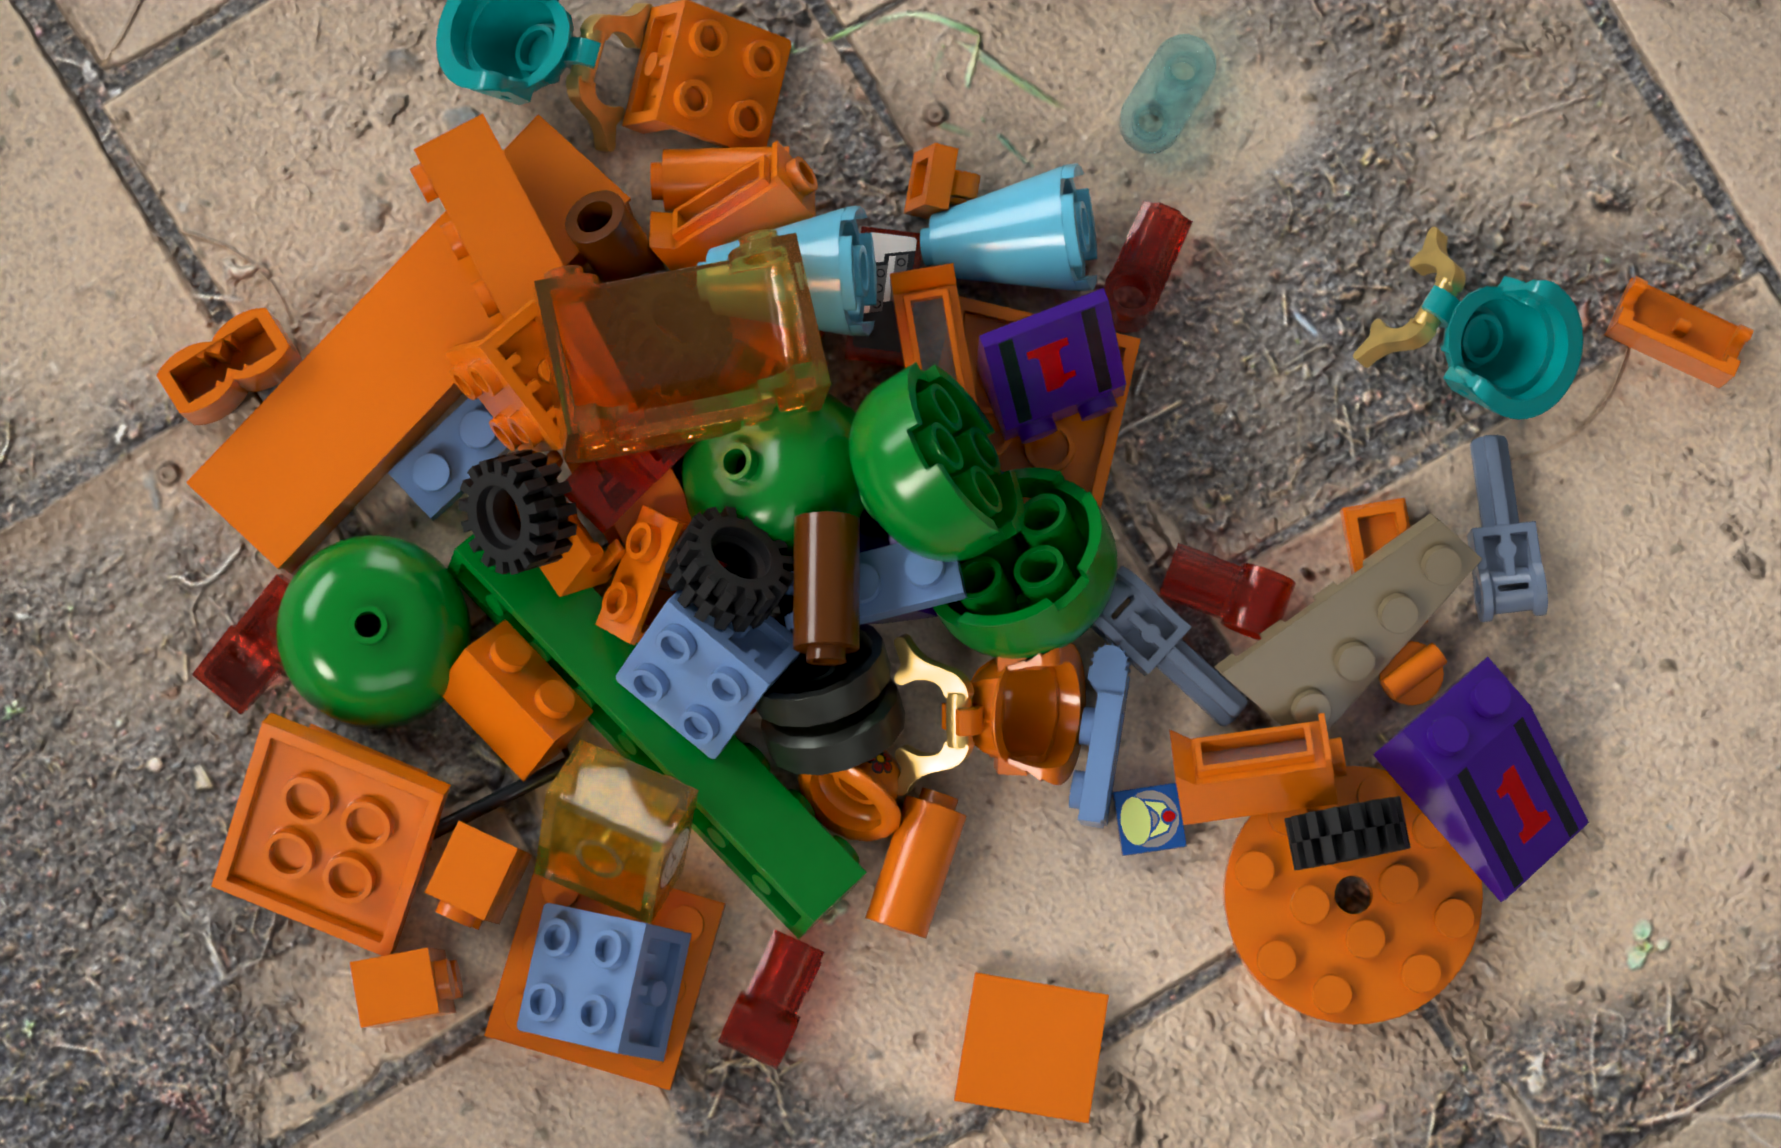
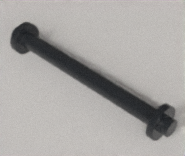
M566 747L562 749L563 758L539 769L525 781L519 779L440 819L433 840L453 831L458 821L467 824L571 771L575 778L581 776L579 767L585 765L578 750L571 753L569 748Z

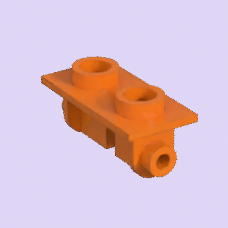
M642 505L637 521L628 534L625 554L621 558L611 586L604 594L602 609L595 625L629 644L635 645L640 641L664 604L674 594L669 590L660 588L659 584L662 577L670 579L672 574L665 573V564L670 558L668 557L669 553L689 525V522L675 517L670 518L648 506Z

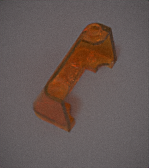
M774 229L753 231L739 238L740 246L729 253L726 261L600 284L597 275L584 273L583 267L579 265H568L552 269L544 274V279L534 281V298L564 460L569 463L592 462L722 437L741 430L742 420L745 426H754L769 421V415H772L774 407H779L781 412L797 410L806 406L808 412L820 411L830 389L831 381L797 234L791 233L778 236L777 231Z

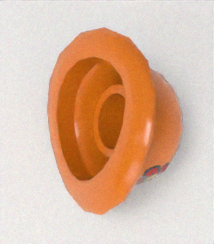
M886 750L874 759L848 770L823 775L798 774L801 794L813 807L815 818L828 830L850 840L870 842L889 837L900 826L901 812L896 803L899 796L897 793L900 769L898 763Z

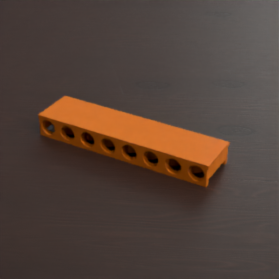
M538 114L503 152L567 273L572 279L587 263L565 229L566 217L572 206L582 197L592 192L607 190L618 194L633 215L629 204L631 198ZM447 211L430 226L186 482L279 570L283 568L292 574L463 394L450 376L449 371L454 366L447 359L445 353L455 345L482 340L505 321L501 313L490 318L487 316L471 286V283L482 278L472 258L469 255L458 261L440 227L451 221Z

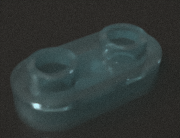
M1190 34L1175 35L1165 40L1155 52L1125 100L1120 113L1119 128L1125 142L1134 150L1145 154L1160 153L1170 148L1180 136L1210 88L1216 72L1215 55L1211 47L1204 40ZM1179 62H1185L1192 66L1195 75L1188 80H1180L1173 75L1171 68ZM1146 114H1153L1161 120L1162 127L1156 132H1146L1140 127L1139 119Z

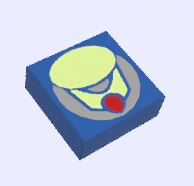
M1176 783L1112 793L1122 856L1187 846Z

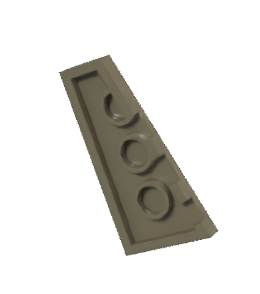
M1430 513L1363 560V567L1338 585L1332 582L1312 596L1315 602L1286 622L1280 619L1259 634L1261 637L1260 641L1237 657L1232 653L1214 667L1281 726L1319 721L1318 714L1325 713L1328 731L1479 564L1482 558L1444 523Z

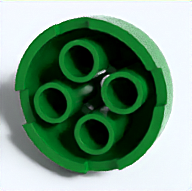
M915 362L882 382L865 397L852 421L849 436V457L860 498L865 509L895 541L921 557L935 561L956 562L974 558L1017 534L1022 529L1024 523V502L1015 471L1008 470L1002 474L998 454L988 436L995 433L990 422L966 390L951 375L937 365H933L923 371Z
M788 379L758 380L742 385L725 394L698 421L684 453L681 474L682 489L685 493L691 519L699 512L703 515L705 510L710 507L716 506L719 513L722 512L725 506L736 508L737 518L744 519L747 516L754 522L755 526L769 533L768 536L773 541L778 539L785 541L788 548L783 555L793 556L794 560V518L797 515L809 512L831 511L849 513L860 518L864 505L860 498L849 457L850 429L856 412L852 408L845 406L830 393L809 384Z
M1048 468L1013 469L1020 485L1022 497L1031 498L1024 504V523L1022 529L988 551L974 558L960 561L968 598L933 607L941 622L953 636L969 648L984 655L1010 659L1033 658L1040 653L1045 654L1055 648H1063L1083 635L1096 622L1113 592L1118 568L1117 549L1113 533L1104 514L1090 491L1087 492L1077 484L1065 480L1060 471Z
M364 535L348 538L329 545L311 557L298 570L286 588L280 603L276 624V639L281 663L289 680L310 705L324 715L347 725L367 729H386L405 725L420 719L445 700L443 695L448 686L450 668L463 650L471 644L472 625L467 602L458 583L449 570L436 557L423 548L403 539L382 535ZM366 614H374L381 621L380 631L370 638L362 637L357 631L359 619Z

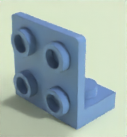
M677 590L664 604L616 674V680L705 755L715 759L735 735L762 696L796 661L801 653L793 649V634L772 616H769L767 620L765 619L761 626L752 629L749 625L745 632H735L732 622L729 623L725 631L714 628L715 618L708 615L704 622L695 618L694 615L698 608L693 603L684 609L677 601L683 591Z
M546 903L541 914L517 1028L520 1031L613 1053L664 1062L691 933Z

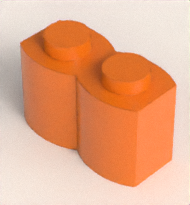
M255 308L242 312L227 321L217 331L211 342L196 343L176 352L162 365L156 376L183 417L193 425H206L221 420L232 413L243 402L248 392L266 390L281 383L300 364L302 358L280 322L267 308Z

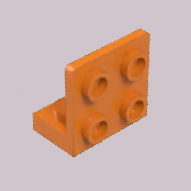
M680 0L651 7L622 127L641 134L673 129L722 148L767 147L792 46L791 41L788 38L690 0Z
M539 298L531 299L482 340L455 345L445 353L447 359L454 366L449 371L454 383L469 399L474 401L478 398L493 417L489 421L491 430L500 442L511 451L516 449L519 451L532 449V451L535 450L536 452L560 450L617 402Z

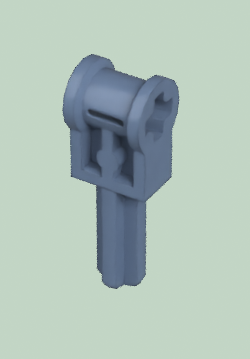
M1501 435L1478 437L1471 441L1470 451L1481 527L1472 528L1467 535L1468 546L1482 558L1479 564L1472 570L1474 600L1480 622H1491L1496 614L1532 611L1534 616L1546 615L1548 611V592L1541 561L1536 521L1519 523L1508 441L1505 436Z
M1120 566L1117 570V580L1115 581L1111 597L1102 614L1090 628L1109 645L1112 643L1117 647L1120 645V649L1126 651L1125 656L1129 657L1128 662L1144 676L1157 667L1220 726L1226 727L1232 723L1247 705L1246 697L1182 639L1191 626L1160 599L1136 574L1126 567ZM1126 598H1129L1130 603L1115 619H1112L1111 616Z

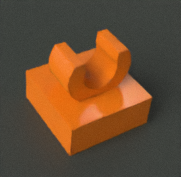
M933 143L914 153L904 214L929 219L934 213L947 211L949 204L958 205L966 202V200L977 198L981 176L967 171L955 170L959 148Z

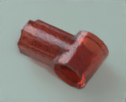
M1142 201L1113 269L1105 280L1103 288L1109 300L1116 331L1124 333L1137 332L1149 324L1192 227L1193 221L1182 215L1179 210L1161 202ZM1124 286L1135 287L1145 296L1146 304L1138 309L1124 308L1118 304L1113 292Z
M1178 543L1158 596L1221 619V625L1260 641V633L1280 619L1283 620L1296 582L1283 574L1250 563H1242L1239 566Z
M774 929L747 991L742 990L718 1043L777 1070L799 1024L801 1016L797 1015L813 984L825 952Z

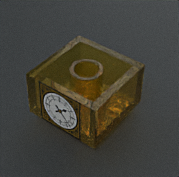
M580 739L546 791L534 874L651 924L684 870L699 790L683 784L672 776L662 775L632 762L615 751L602 749Z

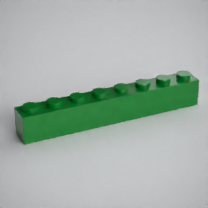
M474 534L456 547L447 569L453 575L458 585L496 625L506 619L589 705L594 712L587 720L685 822H687L695 809L692 829L798 940L852 891L867 872L860 866V859L854 848L842 837L832 836L814 818V809L802 794L794 789L787 790L770 772V764L766 757L750 743L743 744L734 735L723 751L715 759H711L617 682L616 674L638 643L635 645L629 644L595 625L602 609L603 598L594 590V587L559 597L540 567L513 575L511 573L502 575L495 572L496 565L491 567L485 566L481 562L484 550L474 553L468 544L475 538Z

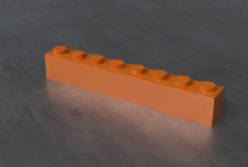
M482 113L413 149L420 163L410 168V171L427 203L440 198L451 221L440 227L458 261L470 255L482 278L471 283V286L487 316L490 318L501 313L504 320H506L531 299L539 298L617 400L613 406L570 441L573 449L562 455L574 479L594 461L612 478L634 492L606 522L601 523L597 520L608 543L611 544L615 539H618L619 541L622 540L626 547L628 534L637 521L642 505L648 506L670 518L675 517L690 523L692 519L687 508L685 493L668 461L660 466L647 445L629 426L642 412L484 114ZM662 577L659 587L671 591L667 582L669 578Z

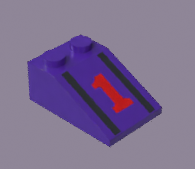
M1104 288L979 335L977 373L1004 441L1019 436L1022 444L1031 443L1056 432L1058 428L1055 422L1079 413L1081 420L1086 421L1104 415L1118 407L1115 398L1124 395L1126 380L1110 304Z
M1486 657L1459 678L1372 754L1500 902H1503L1589 823L1531 705L1489 657Z

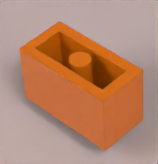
M506 619L463 650L450 668L448 686L443 695L448 704L522 781H525L561 753L562 749L568 745L594 712Z
M458 821L424 893L440 900L435 912L464 926L479 930L483 920L500 925L532 854Z
M427 947L350 962L361 1028L385 1027L456 1013L454 999L463 998V985L458 962L456 959L449 961L446 958L444 949Z

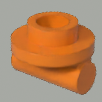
M1409 641L1379 674L1380 685L1386 695L1399 704L1406 706L1423 704L1432 699L1439 691L1444 677L1443 666L1447 664V660L1434 643H1430L1427 646L1420 642Z

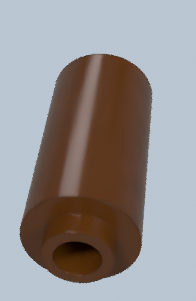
M607 190L592 192L582 197L572 206L565 221L566 232L617 304L633 281H637L642 274L648 272L653 277L656 271H667L669 281L672 280L674 277L673 273L651 250L649 238L618 194Z
M821 511L800 514L794 518L793 649L797 652L805 653L806 662L809 664L846 663V654L860 649V518L853 514Z

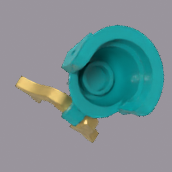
M447 0L437 28V57L443 73L452 83L516 105L531 102L533 92L550 84L558 83L565 69H571L570 74L566 77V89L571 103L587 119L593 132L595 149L597 151L613 152L616 147V125L623 119L625 110L622 106L605 105L598 99L595 90L596 83L594 82L604 43L613 33L621 40L624 47L641 49L644 39L643 28L648 22L651 7L653 6L649 3H635L627 12L621 15H590L580 27V37H573L574 26L572 16L559 3V0Z
M1437 227L1430 228L1422 250L1410 260L1409 265L1421 276L1437 273L1435 284L1415 317L1410 319L1404 326L1390 328L1381 319L1373 321L1369 337L1354 352L1353 358L1365 368H1368L1377 360L1390 353L1415 350L1424 346L1435 336L1437 328L1441 327L1444 328V336L1440 348L1445 353L1449 367L1443 379L1452 391L1494 413L1510 419H1529L1545 413L1566 394L1580 366L1583 352V327L1574 301L1558 284L1552 281L1533 279L1526 283L1525 281L1504 276L1498 287L1485 286L1468 293L1460 302L1456 297L1464 288L1465 272L1448 256V237Z

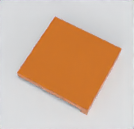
M975 972L954 1101L1089 1124L1109 995Z

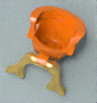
M903 634L894 640V646L901 663L894 676L895 682L898 685H904L914 680H927L936 683L942 689L944 697H946V702L942 703V729L946 730L947 740L940 752H923L909 744H905L895 751V757L902 768L898 778V795L903 796L910 792L922 776L950 769L964 762L972 753L974 745L982 752L994 758V768L997 774L1020 776L1032 774L1039 781L1044 780L1053 785H1062L1069 779L1076 766L1081 749L1079 734L1083 710L1086 707L1084 667L1080 653L1073 643L1063 648H1055L1045 654L1040 653L1033 658L1010 659L993 657V659L978 668L970 681L959 669L926 656L916 646L909 634Z

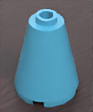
M1078 163L1063 165L950 207L947 211L932 214L929 227L920 230V247L924 264L926 266H937L954 263L956 279L1079 292L1094 290L1097 283V275L1085 276V261L1097 259V241L1089 189L1076 190L1073 180L1074 177L1084 174L1082 167Z
M861 206L845 207L710 248L707 252L706 262H698L696 267V287L699 299L701 301L708 300L714 313L849 336H869L875 321L863 322L864 306L877 305V274L872 233H859L856 219L868 218L865 210Z

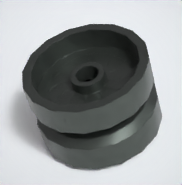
M866 623L860 625V649L846 654V663L809 664L806 662V654L801 653L754 707L762 718L761 730L768 752L778 767L794 774L823 775L844 771L874 759L893 745L904 729L905 710L898 687L890 678L891 664L883 638L873 626Z

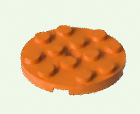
M1346 766L1347 776L1334 777L1338 804L1248 817L1233 842L1227 859L1223 881V906L1233 941L1232 944L1240 960L1256 982L1272 997L1296 1012L1317 1020L1348 1025L1371 1024L1401 1017L1418 1009L1444 990L1455 978L1466 962L1478 934L1483 904L1482 880L1386 770L1372 767ZM1400 796L1411 848L1348 862L1294 870L1285 818L1358 802ZM1348 876L1363 879L1370 891L1369 905L1358 914H1350L1343 911L1335 900L1337 884Z

